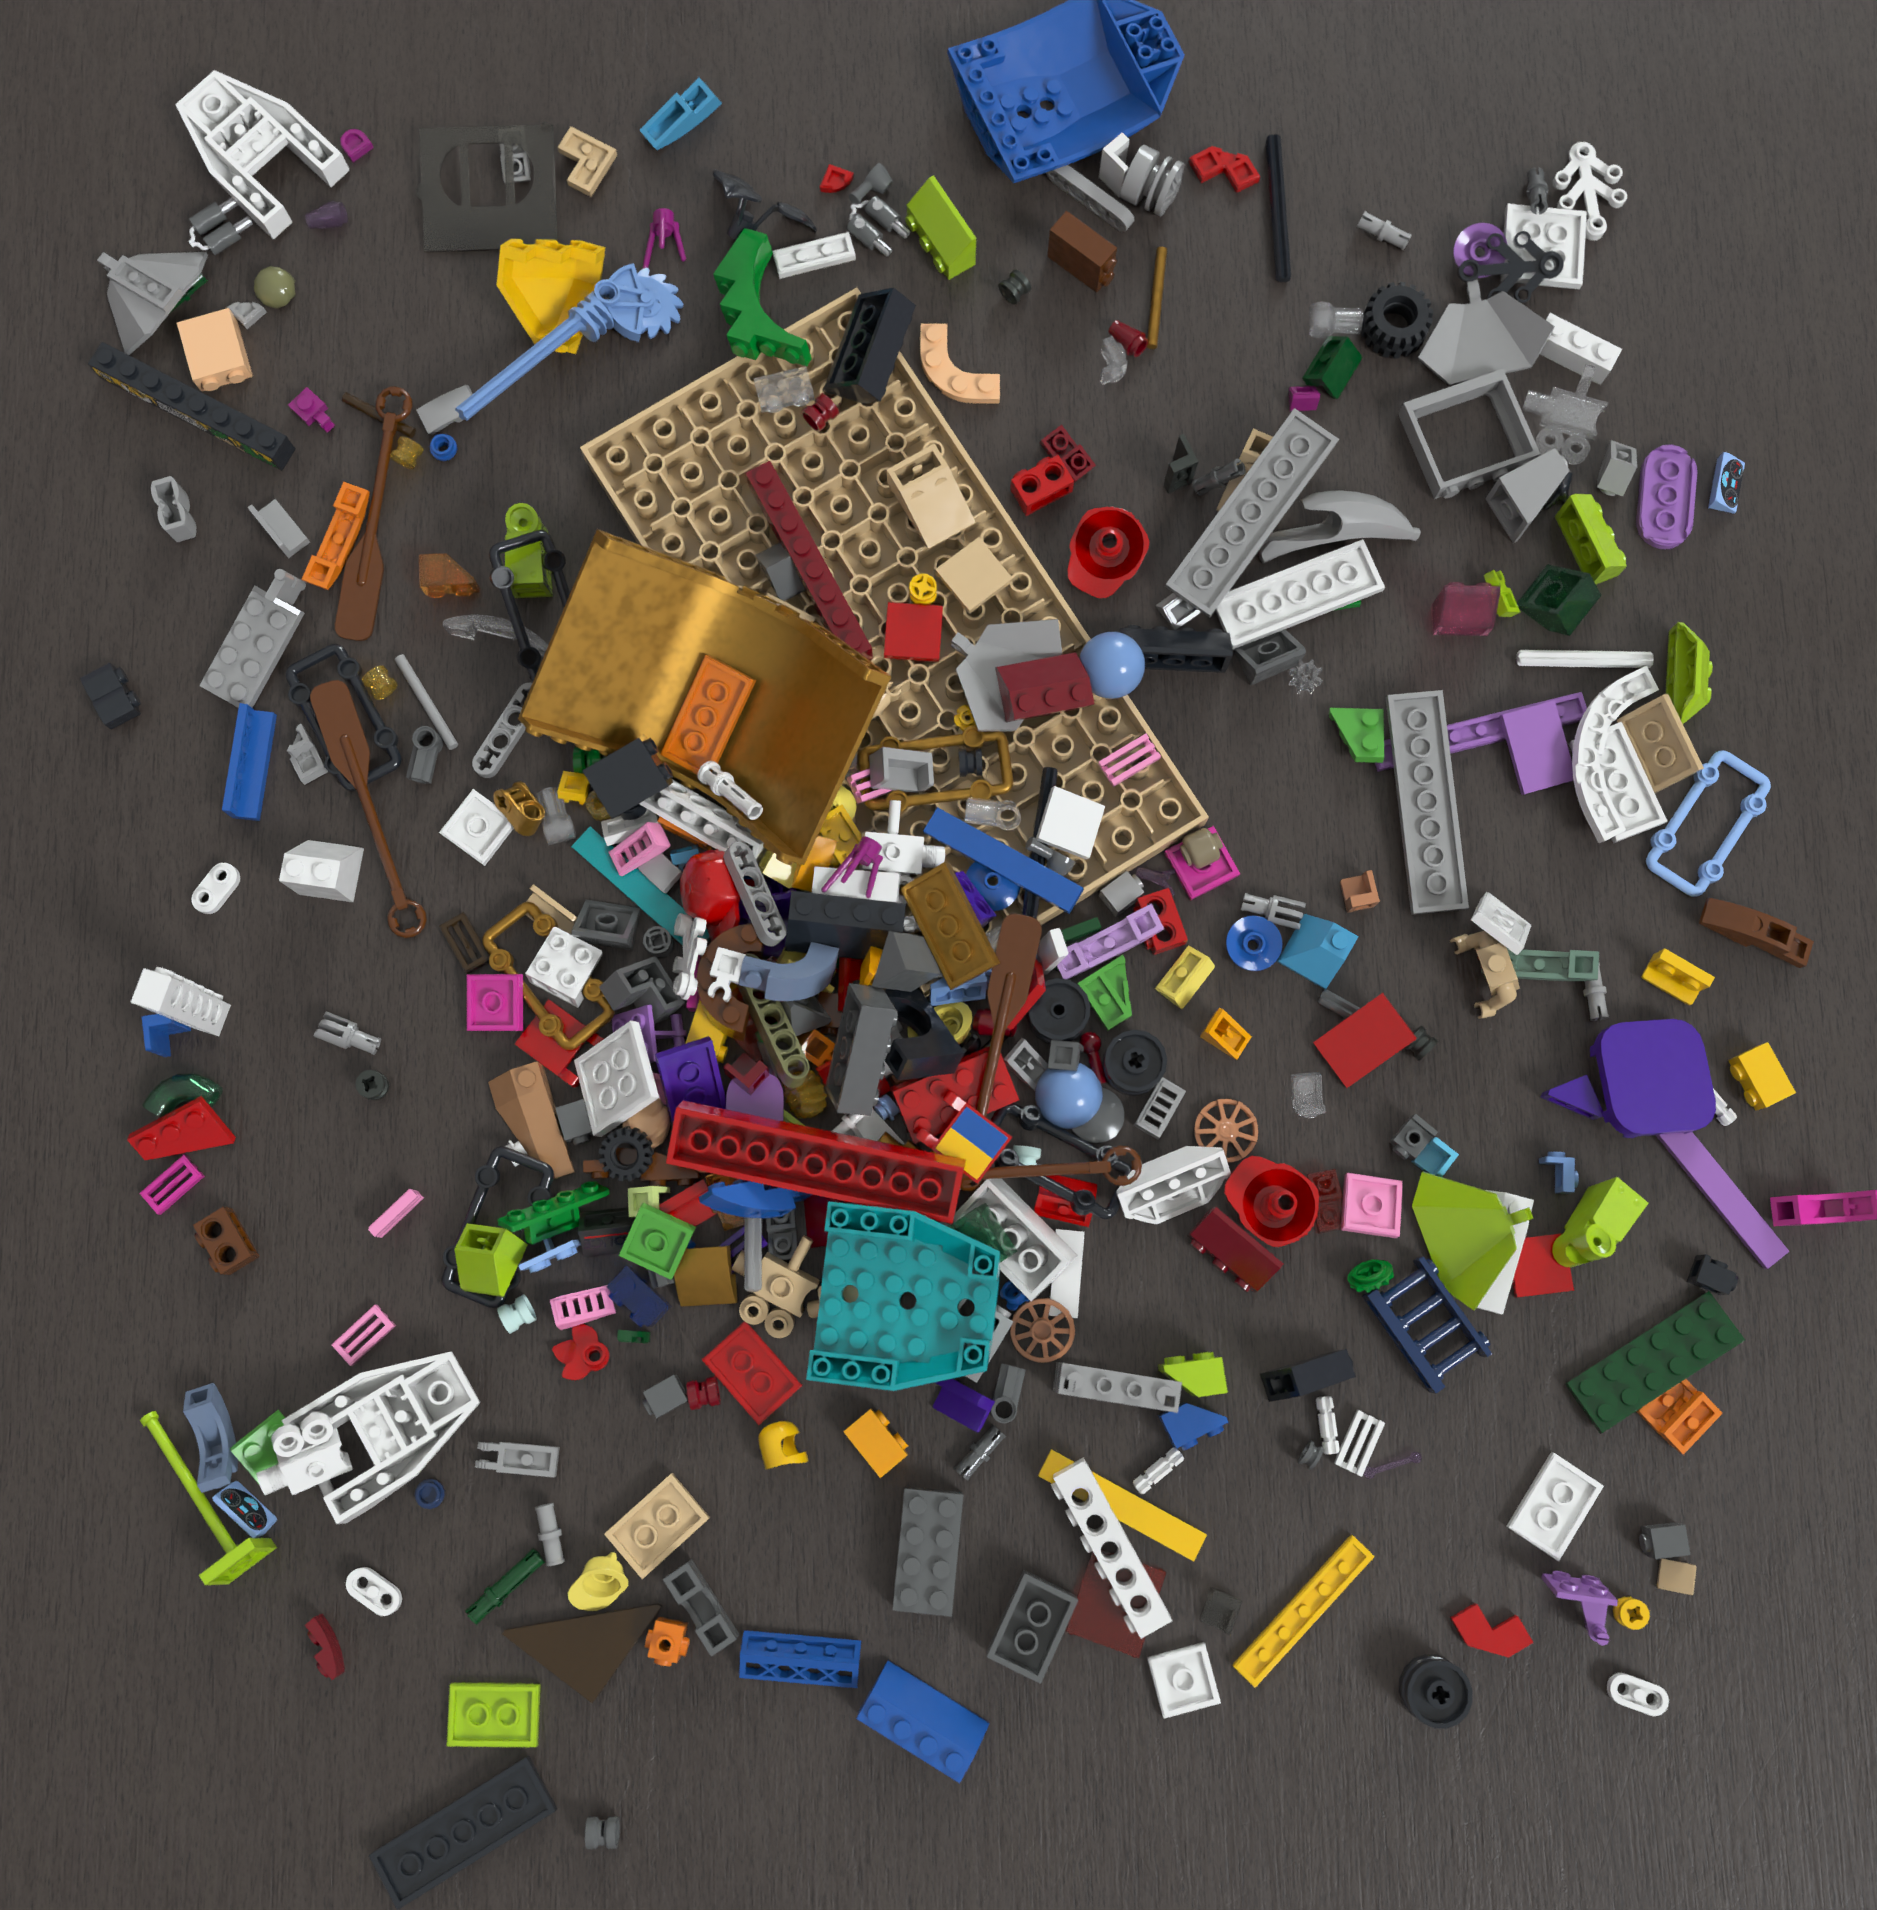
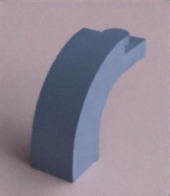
M811 942L804 958L788 964L773 963L745 956L742 962L739 985L766 991L764 999L774 1001H796L812 997L823 991L830 984L835 973L839 948Z
M214 1383L187 1391L183 1406V1412L193 1428L199 1447L200 1464L197 1486L201 1493L231 1484L232 1473L238 1471V1459L230 1450L236 1444L230 1416Z

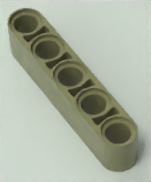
M745 954L748 957L759 959L753 954ZM737 984L745 1004L749 1005L750 1015L781 1081L790 1088L801 1086L809 1072V1063L780 1001L757 999L753 996L754 992H762L765 995L766 991ZM773 1017L778 1023L770 1025L766 1023L764 1018ZM785 1042L789 1045L790 1049L781 1050L777 1047L776 1043ZM797 1067L801 1071V1075L794 1076L790 1074L788 1068Z

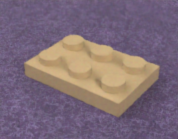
M1664 694L1617 719L1618 723L1622 722L1654 793L1704 769L1668 694Z
M671 1473L604 1535L643 1579L710 1517L675 1475Z

